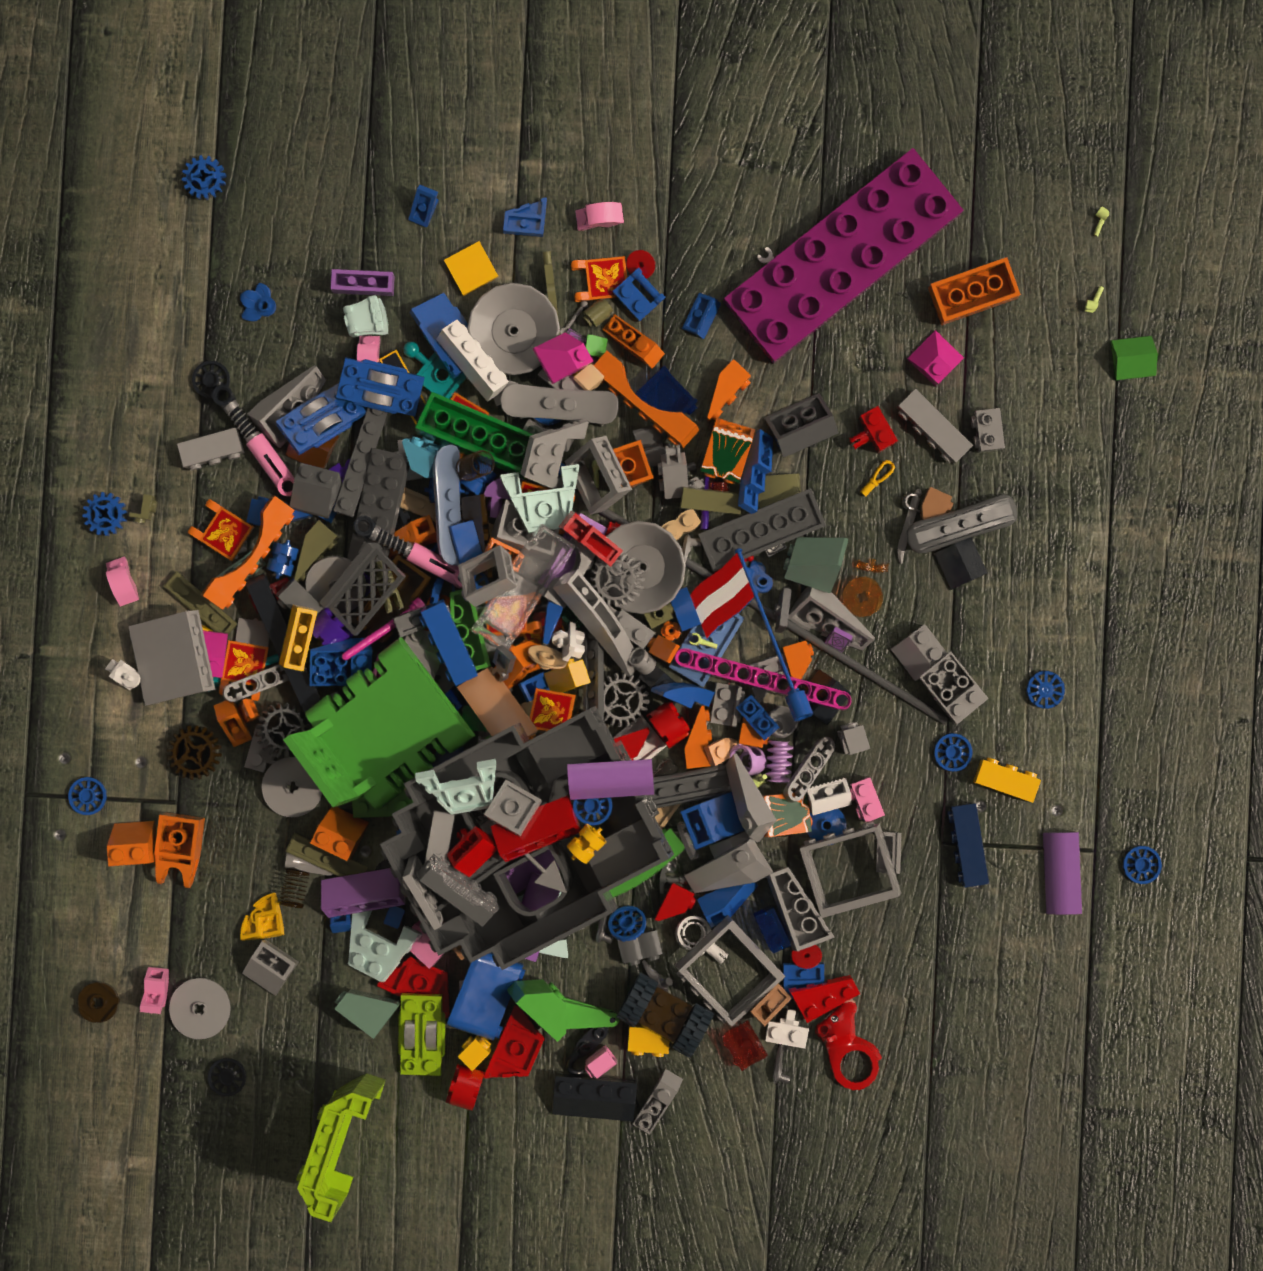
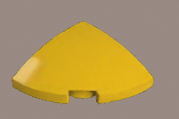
M276 893L262 897L253 905L255 909L251 912L250 916L246 915L243 920L240 940H256L284 935L282 914Z

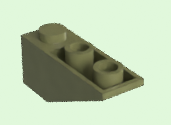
M320 520L305 535L294 578L297 582L301 580L304 582L313 564L325 558L323 555L328 550L332 551L338 544L337 539L339 537Z

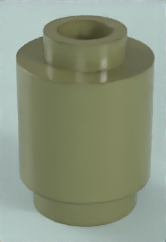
M605 299L597 300L583 312V320L589 327L593 326L596 328L611 316L610 313L613 312V309Z

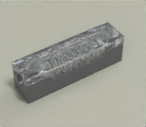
M433 854L418 871L419 881L482 927L499 909L497 898L489 891L487 893L483 891L479 883L475 880L470 881L467 879L465 874L452 868L450 863L442 856L439 858Z

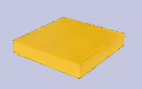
M480 241L444 260L463 296L499 277Z

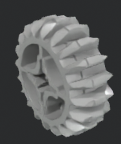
M623 553L622 556L620 554L615 561L627 567L626 570L619 572L616 568L610 567L602 560V564L599 562L595 563L598 570H591V573L596 574L595 577L590 578V581H595L596 583L592 587L598 589L597 593L599 595L602 594L601 598L604 601L607 600L608 606H611L613 602L615 607H619L620 603L626 606L628 601L631 603L635 601L633 595L636 597L640 596L637 589L642 590L644 586L639 584V582L645 581V578H639V574H643L644 571L637 570L640 563L633 564L635 558L630 557L628 559L627 553ZM607 569L606 573L608 575V580L604 584L603 575L605 570ZM623 575V576L620 577V578H621V580H619V581H621L620 583H614V584H612L613 582H615V581H614V579H616L615 576ZM631 575L632 583L628 590L627 578ZM616 587L624 595L615 596L609 593L608 590Z
M624 672L622 679H619L618 673H615L616 680L612 681L611 677L608 676L607 679L610 683L606 684L604 682V712L607 714L604 717V721L611 717V725H614L615 720H618V727H622V721H626V726L628 727L630 726V719L635 724L637 723L636 715L641 719L643 718V715L639 713L640 710L647 712L648 709L642 707L643 703L649 704V700H643V696H648L649 693H642L641 690L645 689L646 686L645 684L641 687L637 685L641 681L639 678L634 683L632 681L634 678L633 674L628 680L625 679L626 674ZM627 683L635 689L623 693L616 684ZM611 687L615 693V700L606 706L605 696ZM616 690L619 694H623V696L624 694L626 696L632 694L626 699L628 709L624 705L621 706V704L613 706L619 699ZM638 694L639 705L633 713L629 706V700ZM615 707H622L628 716L618 717L613 715L610 710Z

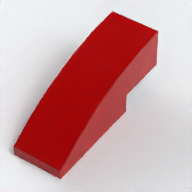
M570 511L559 525V528L610 567L623 552L621 548L573 511Z

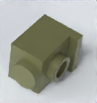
M670 603L660 609L663 611L662 617H657L656 611L644 614L651 630L673 619L671 614L675 612Z

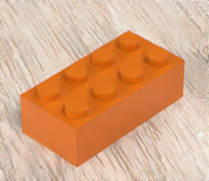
M1007 257L937 281L928 287L941 325L1016 300L1021 295Z

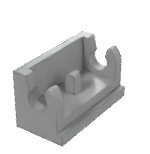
M883 832L896 874H900L901 833ZM877 842L876 872L887 873Z

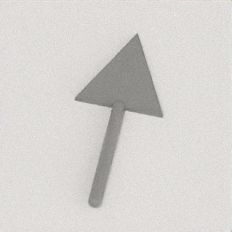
M529 853L525 854L542 872L534 883L567 893L555 860L545 870Z

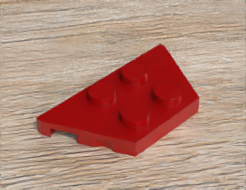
M411 956L398 966L385 982L377 984L378 987L400 997L402 993L443 994L442 1012L445 1013L446 1018H449L448 972L435 966L429 969L419 959Z
M516 1004L484 1074V1078L529 1076L545 1037Z

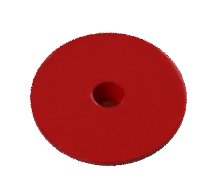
M645 250L633 251L626 261L627 270L632 274L637 268H640L643 271L642 274L647 279L655 271V260Z
M817 945L800 951H792L794 964L803 969L817 966L822 959V952Z

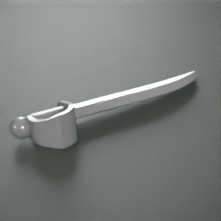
M916 489L914 494L909 493L902 498V505L908 509V514L898 543L900 564L903 563L907 545V530L913 524L916 513L921 512L917 510L920 502L919 497L922 495L920 489ZM910 496H913L909 506L907 500Z

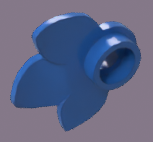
M258 283L255 291L246 290L240 294V300L246 307L241 316L244 320L253 322L258 321L262 316L268 317L274 314L276 303L271 298V291L265 284ZM267 303V308L263 309L264 304Z
M753 560L750 568L747 567L757 594L766 593L771 590L773 580L766 574L765 566ZM760 580H765V581H766V584H765V585H761V584L759 583V581H760Z

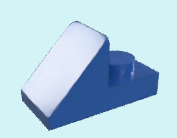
M419 185L416 190L409 220L428 227L439 201L437 199L438 192Z
M550 669L518 684L526 702L534 699L536 688L549 690L544 673L549 672Z

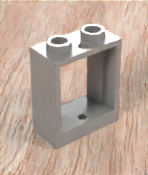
M501 545L458 565L460 572L458 577L463 588L461 591L462 596L466 602H470L474 607L517 587L511 555ZM497 566L499 579L476 590L474 576Z

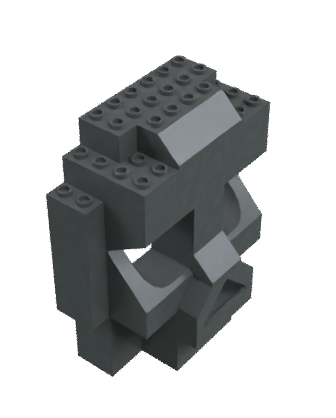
M595 706L531 740L528 738L522 724H515L430 770L435 771L439 783H445L450 780H462L472 776L479 777L477 762L496 759L495 777L506 778L518 787L542 800L540 804L542 806L568 796L567 764L630 761L631 758L621 740L615 743ZM414 778L404 783L406 787L404 788L405 794L410 800H413V803L392 814L394 826L397 830L400 829L402 833L380 844L382 847L380 849L381 854L391 864L390 871L394 878H398L402 894L408 897L412 913L418 916L422 932L424 934L427 933L432 951L434 953L437 952L439 956L461 945V953L470 963L493 952V961L502 970L613 913L618 906L609 890L663 863L674 855L655 819L659 811L650 795L611 797L612 812L609 818L603 822L605 829L600 832L607 843L599 851H594L595 855L587 864L577 858L573 860L571 858L573 854L567 848V844L574 837H579V833L529 853L532 857H535L550 849L562 872L567 893L562 892L557 899L537 910L526 908L516 896L505 875V872L529 860L523 855L511 860L472 888L473 891H476V894L482 895L484 901L492 908L490 911L493 912V916L483 927L450 903L440 910L443 923L441 927L434 930L431 925L425 922L424 912L421 908H417L413 901V894L410 890H406L402 879L408 859L412 855L417 854L424 865L434 810L449 812L437 802L435 795L429 794L425 790V786L422 783L418 784ZM608 800L601 803V805L609 807ZM600 810L605 816L607 815L608 810ZM472 811L454 815L448 853L460 842L457 838V832L461 834V829L466 828L469 832L475 826L481 829ZM489 833L488 835H490L494 840L493 833ZM447 857L445 869L454 875L459 871L453 867Z

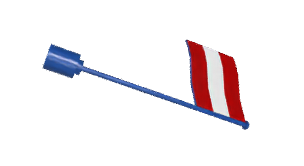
M737 548L735 555L720 570L701 582L690 594L705 636L708 640L721 625L740 613L755 598L791 689L785 699L794 721L806 719L813 715V711L805 691H800L799 688L795 689L742 556L741 552L743 550Z

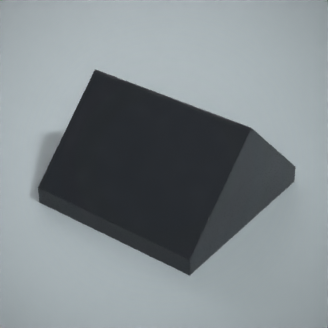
M971 537L934 553L951 590L988 573Z
M820 669L810 680L812 683L845 691L851 695V692ZM807 686L804 688L805 694L809 691ZM824 690L818 691L816 694L817 699L825 701L828 698V693ZM843 695L837 697V704L842 706L847 697ZM809 702L813 715L827 726L839 711Z

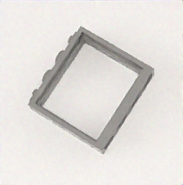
M868 822L857 830L854 827L847 828L842 831L843 834L835 836V833L824 835V839L818 841L815 838L804 841V845L800 847L822 918L900 896L901 890L880 823ZM875 832L891 887L827 905L810 850Z
M729 915L675 964V967L678 969L676 974L683 982L688 980L692 984L689 988L697 996L701 994L705 998L703 1000L704 1004L710 1010L714 1008L718 1012L716 1016L723 1023L727 1021L731 1026L739 1021L785 977L778 967ZM728 929L770 971L729 1012L687 970Z

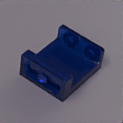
M665 365L635 393L648 405L663 411L682 412L684 415L686 413L691 415L698 408L696 406L698 400L693 398L670 374Z
M772 905L753 913L772 953L791 946Z

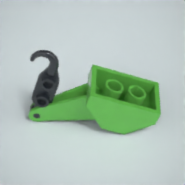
M543 979L515 981L507 989L515 1003L557 1042L566 1034V1029L589 1028L576 1041L572 1054L566 1061L567 1070L572 1075L579 1076L586 1072L585 1068L575 1070L573 1068L574 1062L590 1054L606 1038L608 1028L616 1026L620 1020L616 1018L617 1014L613 1010L564 997L552 982L548 984Z

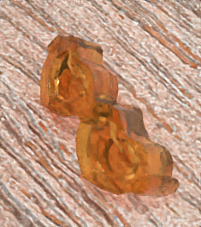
M858 559L857 568L867 572L883 573L888 572L889 563L887 565H875L876 559H872L871 564Z

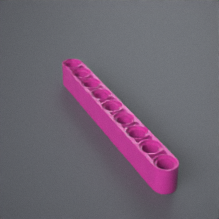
M686 648L678 650L675 655L677 664L685 669L788 696V692L791 691L789 686L786 690L778 689L777 683L779 680L784 679L787 681L786 676ZM682 653L690 655L688 663L684 664L679 661ZM703 658H707L710 661V665L706 669L699 667V661ZM723 663L728 664L730 667L727 674H721L718 671V667ZM747 669L749 677L744 680L738 677L739 670ZM761 674L769 677V681L765 685H761L757 681L758 676ZM790 677L795 689L800 685L808 687L809 691L806 696L811 703L841 711L847 710L851 705V696L845 691ZM818 691H826L828 698L825 701L818 700L816 696ZM841 695L846 696L848 699L847 705L839 706L836 702L837 697Z

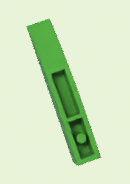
M663 829L662 832L674 855L663 863L609 890L613 898L635 888L655 875L686 849L672 829L668 831Z

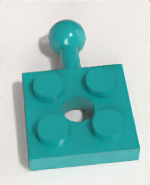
M408 342L404 345V354L409 358L415 357L424 365L417 375L425 377L423 386L430 392L450 399L466 380L467 376L464 373L453 378L436 352L428 359L419 352V346L415 342ZM440 370L448 372V378L444 381L437 378V373Z

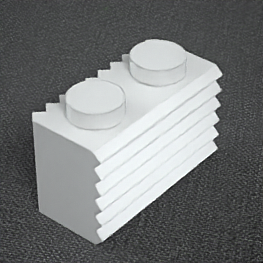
M845 778L838 781L835 780L834 782L831 781V783L827 782V784L824 783L823 785L820 784L819 786L816 785L815 787L812 786L807 791L812 815L852 805L851 792Z

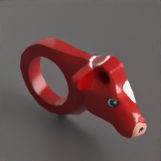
M850 999L839 1005L822 1022L817 1024L815 1032L826 1046L830 1068L837 1082L851 1090H862L876 1079L879 1071L878 1061L882 1057L874 1044L855 1035L854 1016L857 1006L854 1000ZM859 1050L865 1052L871 1060L872 1068L870 1074L861 1081L848 1080L841 1072L840 1064L842 1058L851 1051Z

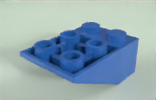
M349 638L341 642L310 649L309 685L348 686L346 679L355 672L362 670L364 673V670L367 668L371 670V644L348 660H343L342 654L365 638Z
M732 792L681 811L695 850L745 831L739 820Z

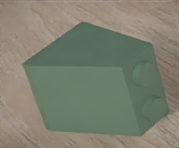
M797 537L795 544H790L787 553L790 559L786 558L783 569L786 570L784 578L831 593L842 565L848 539Z
M350 989L348 992L343 991L337 998L335 1003L338 1005L335 1007V1010L374 1039L399 1007L401 1001Z

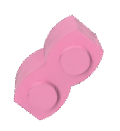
M604 1045L586 1059L585 1070L591 1078L595 1076L598 1079L617 1064V1059L609 1048Z

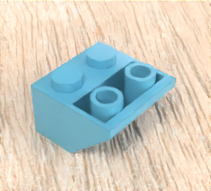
M425 437L403 439L402 444L411 470L425 478H433L434 457L437 451L444 446H438L434 441Z

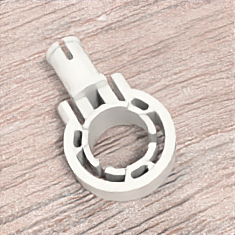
M686 917L676 927V940L682 948L690 951L692 949L690 945H693V947L697 945L711 931V928L707 921L701 917ZM691 919L702 923V925L698 922L695 923L702 932L701 938L696 943L689 942L687 938H684L683 941L681 939V936H685V929L690 924H694V922L688 923V920ZM715 942L705 951L717 960L719 964H722L725 961L723 958H727L729 955L717 946Z

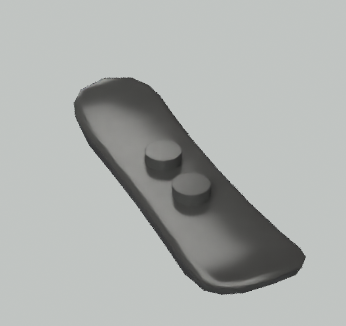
M1001 494L953 512L917 521L910 525L907 530V542L913 551L927 553L970 537L1011 526L1016 521L1018 515L1015 502L1009 495Z
M726 763L677 774L653 777L654 795L650 796L656 808L716 798L732 792L725 766Z

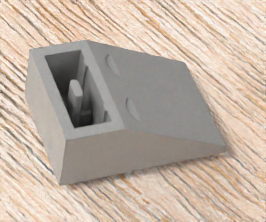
M951 651L919 677L942 710L955 724L960 723L989 699Z

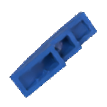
M761 429L756 431L751 444L739 491L738 506L750 514L758 511V494L765 492V474L772 472L773 437Z

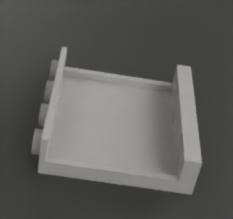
M199 610L185 611L129 626L130 639L133 645L138 674L141 678L140 683L145 706L215 690Z

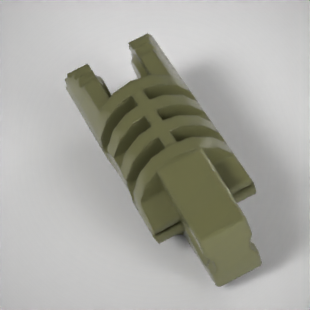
M382 560L375 562V569H383ZM375 571L376 583H383V571ZM388 571V583H393L395 580L393 579L392 572ZM377 586L379 593L382 597L383 586ZM396 588L389 597H393L397 609L400 610L404 608V605ZM389 598L384 603L387 613L392 612Z

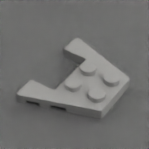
M580 419L578 423L572 425L568 423L560 429H549L531 435L520 474L552 489L563 488L562 477L558 473L567 439H585L589 422L585 419Z

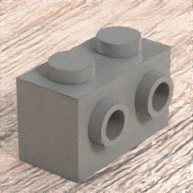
M1000 408L975 411L973 413L974 416H971V426L976 431V436L973 437L974 448H978V453L1003 450L1005 444Z

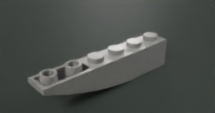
M578 569L563 574L553 589L623 672L630 677L636 670L628 661L634 647L616 616Z

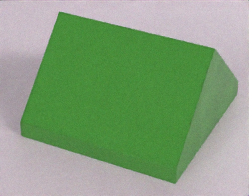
M1152 336L1111 340L1116 381L1156 376L1158 352Z

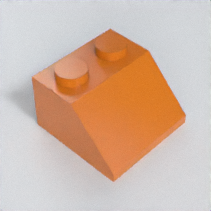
M641 440L613 449L631 488L653 479Z

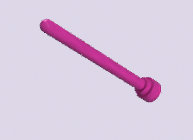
M418 597L411 602L412 604L409 606V609L402 614L423 607L425 604ZM393 620L342 654V659H350L394 629L395 624Z

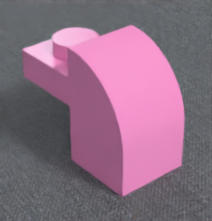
M594 203L586 205V208L575 211L578 231H585L598 226L612 227L624 223L621 203Z
M380 336L359 337L357 360L363 361L368 359L379 362Z
M125 556L106 563V576L120 607L139 600L137 587L130 575L128 561Z
M148 967L144 979V995L140 1004V1012L161 1014L162 1007H165L167 999L169 969Z

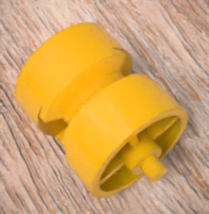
M586 824L579 831V837H574L567 844V848L573 854L571 858L573 860L577 858L587 864L595 855L594 851H599L607 843L600 833L602 829L600 827L595 829L591 825Z

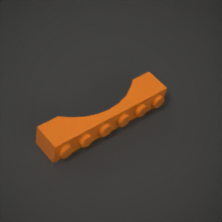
M606 351L593 365L604 375L601 384L605 382L609 386L608 390L611 393H614L616 397L618 395L623 397V403L630 409L635 407L639 411L637 414L647 422L649 419L653 422V428L660 434L665 432L669 436L667 439L673 445L679 444L684 448L699 431L698 426L682 412L659 410L642 401L630 388L622 362L610 352Z
M272 496L260 512L259 536L250 555L233 571L212 578L201 593V596L222 610L225 607L228 609L235 599L233 598L235 592H240L246 585V577L248 574L252 575L259 566L256 563L260 558L264 559L269 553V545L272 541L276 542L282 535L280 530L284 524L289 525L294 518L292 513L295 510L276 496Z

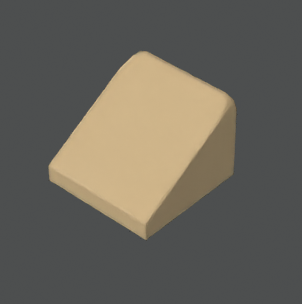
M590 364L574 376L573 379L584 390L591 391L601 384L604 375L595 366Z

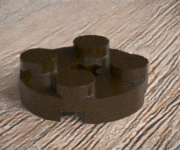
M100 981L85 986L78 996L79 1012L89 1022L101 1023L108 1021L118 1011L120 998L117 991L108 983ZM95 997H96L97 999H99L100 997L103 999V1001H102L103 1006H102V1007H101V1006H98V1007H95V1006H94V1004H95L94 998H95Z

